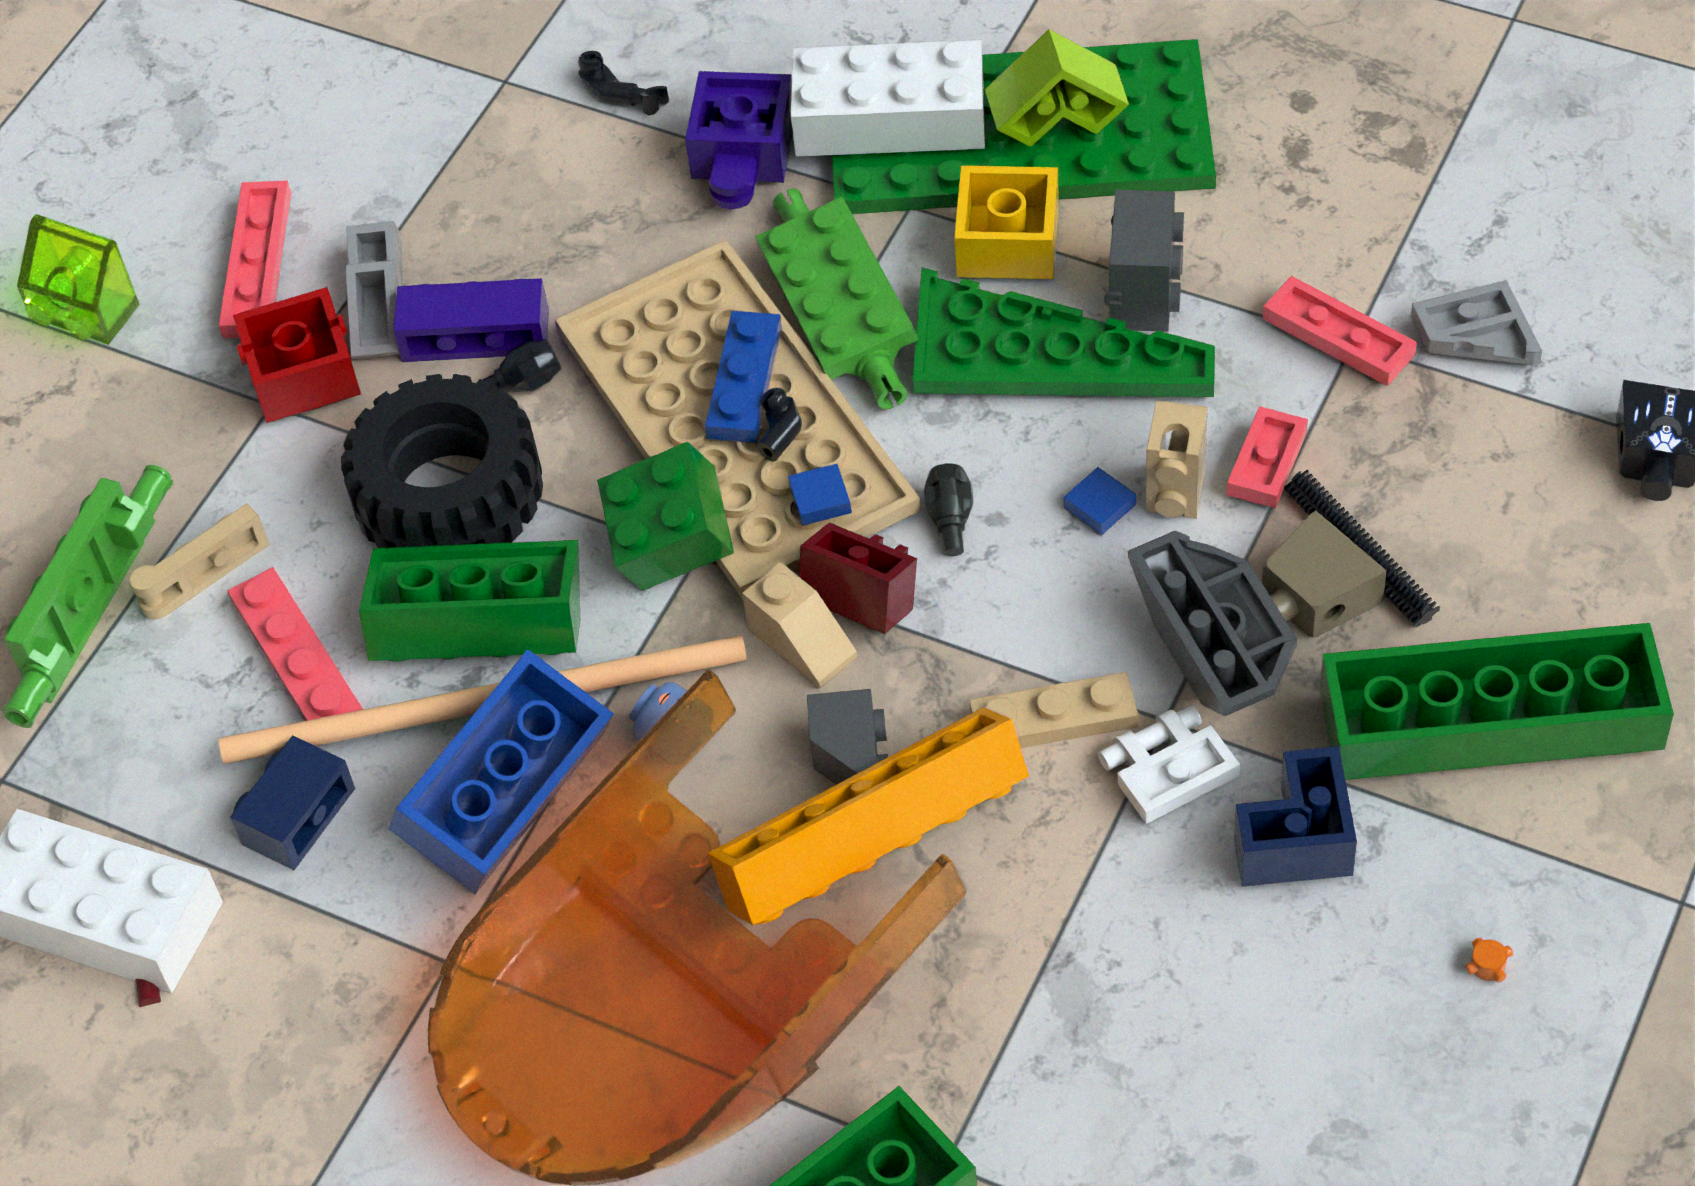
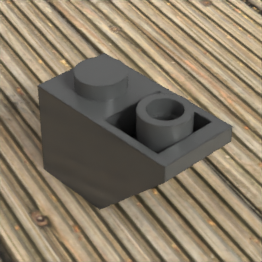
M871 689L807 695L810 745L813 765L816 771L837 785L888 758V754L877 755L876 742L887 741L884 709L873 710Z

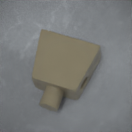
M1315 510L1266 560L1263 566L1262 584L1286 622L1291 620L1308 636L1318 637L1383 602L1386 570Z

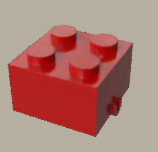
M328 287L233 315L241 344L236 345L242 365H248L266 423L362 395L343 335L348 334L342 314L336 315Z

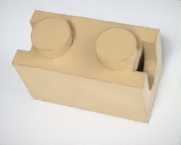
M1156 401L1146 448V512L1161 514L1170 518L1180 517L1184 514V517L1197 519L1206 472L1208 407ZM1172 431L1169 447L1166 450V433Z

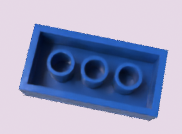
M527 649L396 807L388 829L476 895L600 740L614 713Z

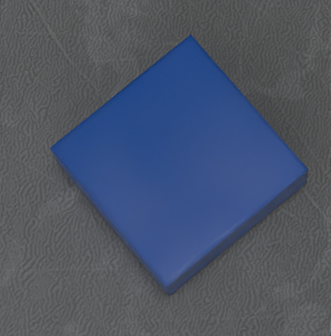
M838 464L788 476L789 488L802 526L852 513L850 499Z
M1097 467L1063 497L1064 509L1100 535H1103L1136 505V493Z

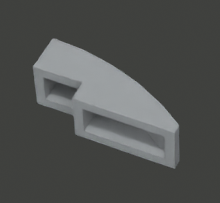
M394 221L346 226L349 265H345L351 358L355 360L400 355L393 329L397 286H403L401 233Z

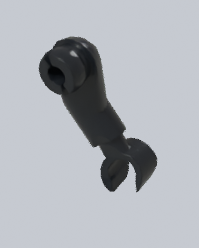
M586 51L578 59L580 67L578 74L581 80L604 103L625 106L642 104L645 114L654 115L659 110L658 103L667 104L669 102L666 86L644 89L639 88L634 83L620 82L612 71L603 64V56L598 51Z

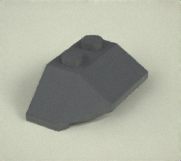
M1172 531L1127 551L1128 559L1153 625L1203 706L1223 716H1227L1275 694L1297 647V638L1247 560L1214 546L1192 541L1190 536L1178 531Z

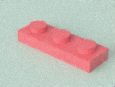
M1293 276L1263 306V320L1386 386L1395 379L1416 354V341Z

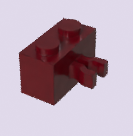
M829 522L800 545L799 577L817 591L830 612L860 623L868 629L886 634L913 610L917 558L908 555V547L899 544L893 549L883 544L884 537L874 534L869 539Z

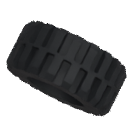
M440 374L426 376V381L413 384L411 379L399 384V390L392 394L385 391L373 401L374 407L371 410L365 408L354 421L356 429L351 428L343 444L345 451L341 456V470L361 531L368 541L376 543L377 548L503 543L506 540L512 543L523 532L522 522L528 524L533 519L538 509L536 502L542 497L543 481L541 477L542 468L531 424L525 411L518 407L517 401L505 391L501 390L498 393L496 385L481 379L477 383H473L471 377L467 375L453 374L452 379H442ZM462 455L481 460L480 464L470 474L451 484L438 487H420L405 483V480L414 470L436 458Z

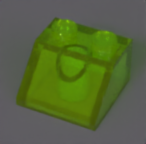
M38 214L33 216L29 224L17 282V288L25 304L26 313L31 319L41 325L48 326L50 324L70 331L80 339L87 340L90 338L109 345L140 305L116 241Z

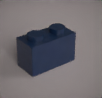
M292 735L282 750L275 752L270 757L263 775L250 792H245L238 799L230 818L243 846L295 871L356 788L344 759Z

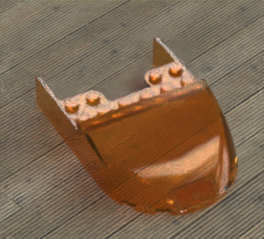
M706 670L478 911L452 946L441 968L440 975L443 979L438 990L435 1007H430L428 1021V1052L433 1058L438 1092L458 1127L478 1148L505 1167L530 1178L549 1183L574 1186L599 1185L622 1181L672 1166L698 1155L747 1127L793 1093L819 1069L815 1061L966 894V889L953 861L946 855L941 854L858 946L853 944L829 923L821 919L808 918L794 924L770 948L695 886L712 868L708 852L721 846L719 837L706 822L668 792V786L736 712V708L719 677L711 670Z

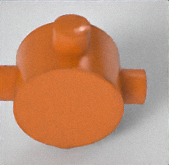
M1476 938L1472 942L1474 949L1471 962L1465 964L1466 971L1470 975L1474 973L1483 980H1496L1498 983L1504 981L1507 977L1504 973L1507 958L1513 956L1511 947L1509 945L1504 947L1496 940Z

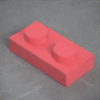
M1259 406L1227 482V495L1276 508L1306 436L1308 419Z

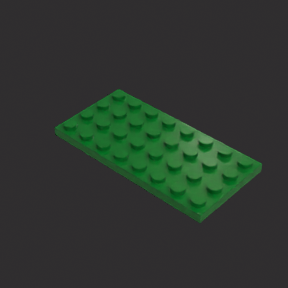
M1198 39L1084 47L1116 65L1129 105L1097 134L1063 117L1031 147L997 130L985 89L1024 52L982 55L985 149L832 155L834 200L843 197L852 214L957 207L961 166L1058 167L1059 200L1115 196V190L1173 192L1215 189L1216 171Z

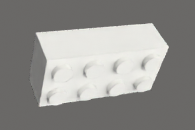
M981 40L793 48L791 122L796 157L985 149Z
M16 809L0 836V937L133 981L135 979H144L155 984L160 990L173 993L223 903L209 870Z

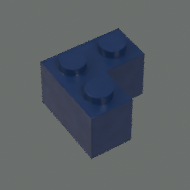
M1339 746L1283 751L1281 778L1283 800L1236 804L1234 843L1242 887L1353 876L1357 838Z

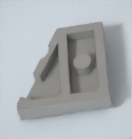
M1507 280L1412 303L1411 318L1428 353L1526 365L1540 364L1542 349Z

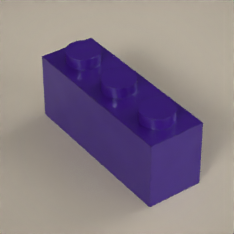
M542 278L397 286L393 332L402 362L506 357L511 349L527 341L548 340L549 307Z

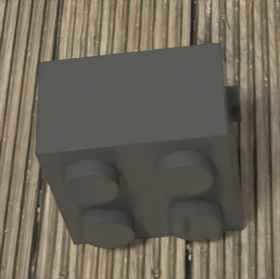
M1115 190L1114 213L1111 218L1109 292L1104 296V303L1109 306V317L1125 321L1127 329L1169 332L1170 312H1180L1181 283L1172 282V279L1180 280L1183 270L1184 246L1174 245V242H1183L1184 212H1175V192Z

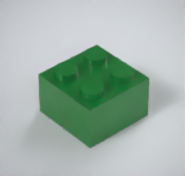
M688 441L597 480L615 568L643 591L734 553L715 466Z

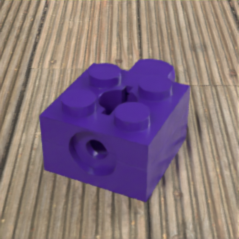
M698 72L685 143L691 179H708L710 195L714 204L719 207L739 209L747 206L754 195L756 181L784 183L793 135L791 122V74Z

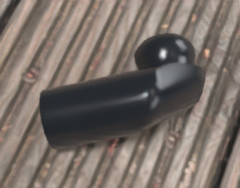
M772 388L766 391L761 398V406L766 411L765 416L770 430L757 444V449L766 459L777 461L801 431L802 420L793 398L787 396L781 388Z

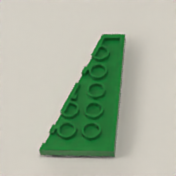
M921 267L916 330L918 340L915 343L913 368L914 393L1214 397V345L1158 330L1150 335L1127 329L1125 321L1108 317L1106 323L1083 317V310L1013 291L1004 295L981 290L979 282L962 278L960 284L938 278V271Z

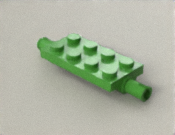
M795 188L786 190L792 201L790 205L787 203L783 193H779L774 198L773 207L781 217L783 224L755 236L817 361L831 380L848 373L859 376L862 380L867 381L881 409L893 408L887 396L888 392H891L897 405L902 404L906 400L908 393L893 368L894 358L900 348L917 341L918 338L914 326L843 197H840L809 211L799 190Z
M146 465L129 497L124 495L119 482L101 477L91 495H88L82 501L78 517L67 535L62 536L58 541L54 557L43 575L37 577L33 583L30 597L20 614L11 620L7 628L4 641L22 676L9 701L2 709L3 713H6L4 716L11 723L23 728H31L45 702L52 703L155 523L153 515L173 484L171 475L165 469L156 465Z

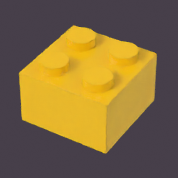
M961 166L954 235L957 277L1054 279L1059 212L1058 167Z

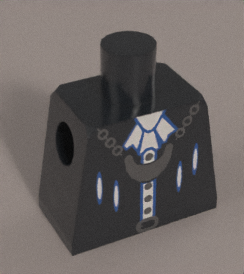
M1623 380L1616 415L1619 473L1624 478L1641 480L1640 493L1643 497L1652 501L1668 499L1672 494L1673 486L1685 488L1694 486L1695 391Z

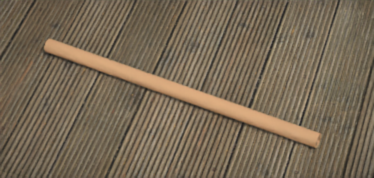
M739 635L558 672L583 691L591 692L747 661L743 637ZM499 683L219 738L221 758L223 764L273 755L275 752L282 750L292 735L314 746L470 716L478 710Z

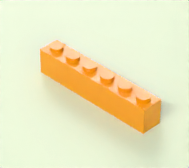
M982 707L708 852L728 911L752 926L774 921L783 914L785 908L804 898H814L822 895L830 888V884L850 873L868 870L875 865L877 859L896 848L912 846L921 840L922 834L940 824L958 821L967 814L968 809L987 799H996L1009 793L1012 785L1029 777L1012 719Z

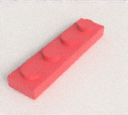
M288 180L241 183L219 319V329L223 338H239L233 318L234 314L276 302L292 194Z
M273 567L227 590L233 605L305 721L363 710Z

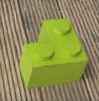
M1050 29L985 89L997 130L1030 147L1063 117L1097 134L1129 105L1114 63Z

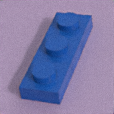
M731 312L705 424L707 439L757 443L764 411L761 406V398L769 389L782 329L780 314Z

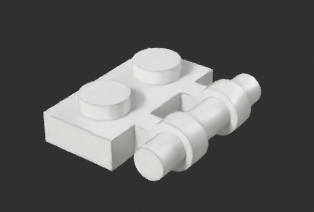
M1193 705L1178 712L1172 709L1156 716V723L1135 734L1129 730L1115 737L1113 745L1098 752L1099 760L1107 771L1123 763L1129 766L1118 772V785L1146 824L1240 776V763L1211 725L1194 734L1189 731L1202 723L1201 716ZM1165 742L1171 745L1151 756L1147 752Z

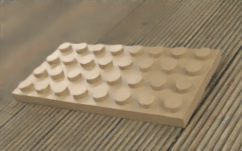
M726 239L555 319L558 334L645 459L688 441L715 466L734 550L733 554L716 560V563L742 600V593L780 562L792 572H799L800 545L829 522L864 537H869L921 511L920 497L830 377L825 374L821 365ZM732 311L780 314L782 329L769 389L781 388L787 396L793 398L802 420V427L799 434L777 461L766 459L757 449V444L770 430L765 410L763 411L757 443L707 439L705 424ZM838 464L850 499L852 513L802 526L789 488L788 476Z

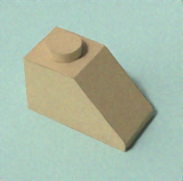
M778 563L742 593L748 629L819 689L857 658L856 649L817 591L783 563Z

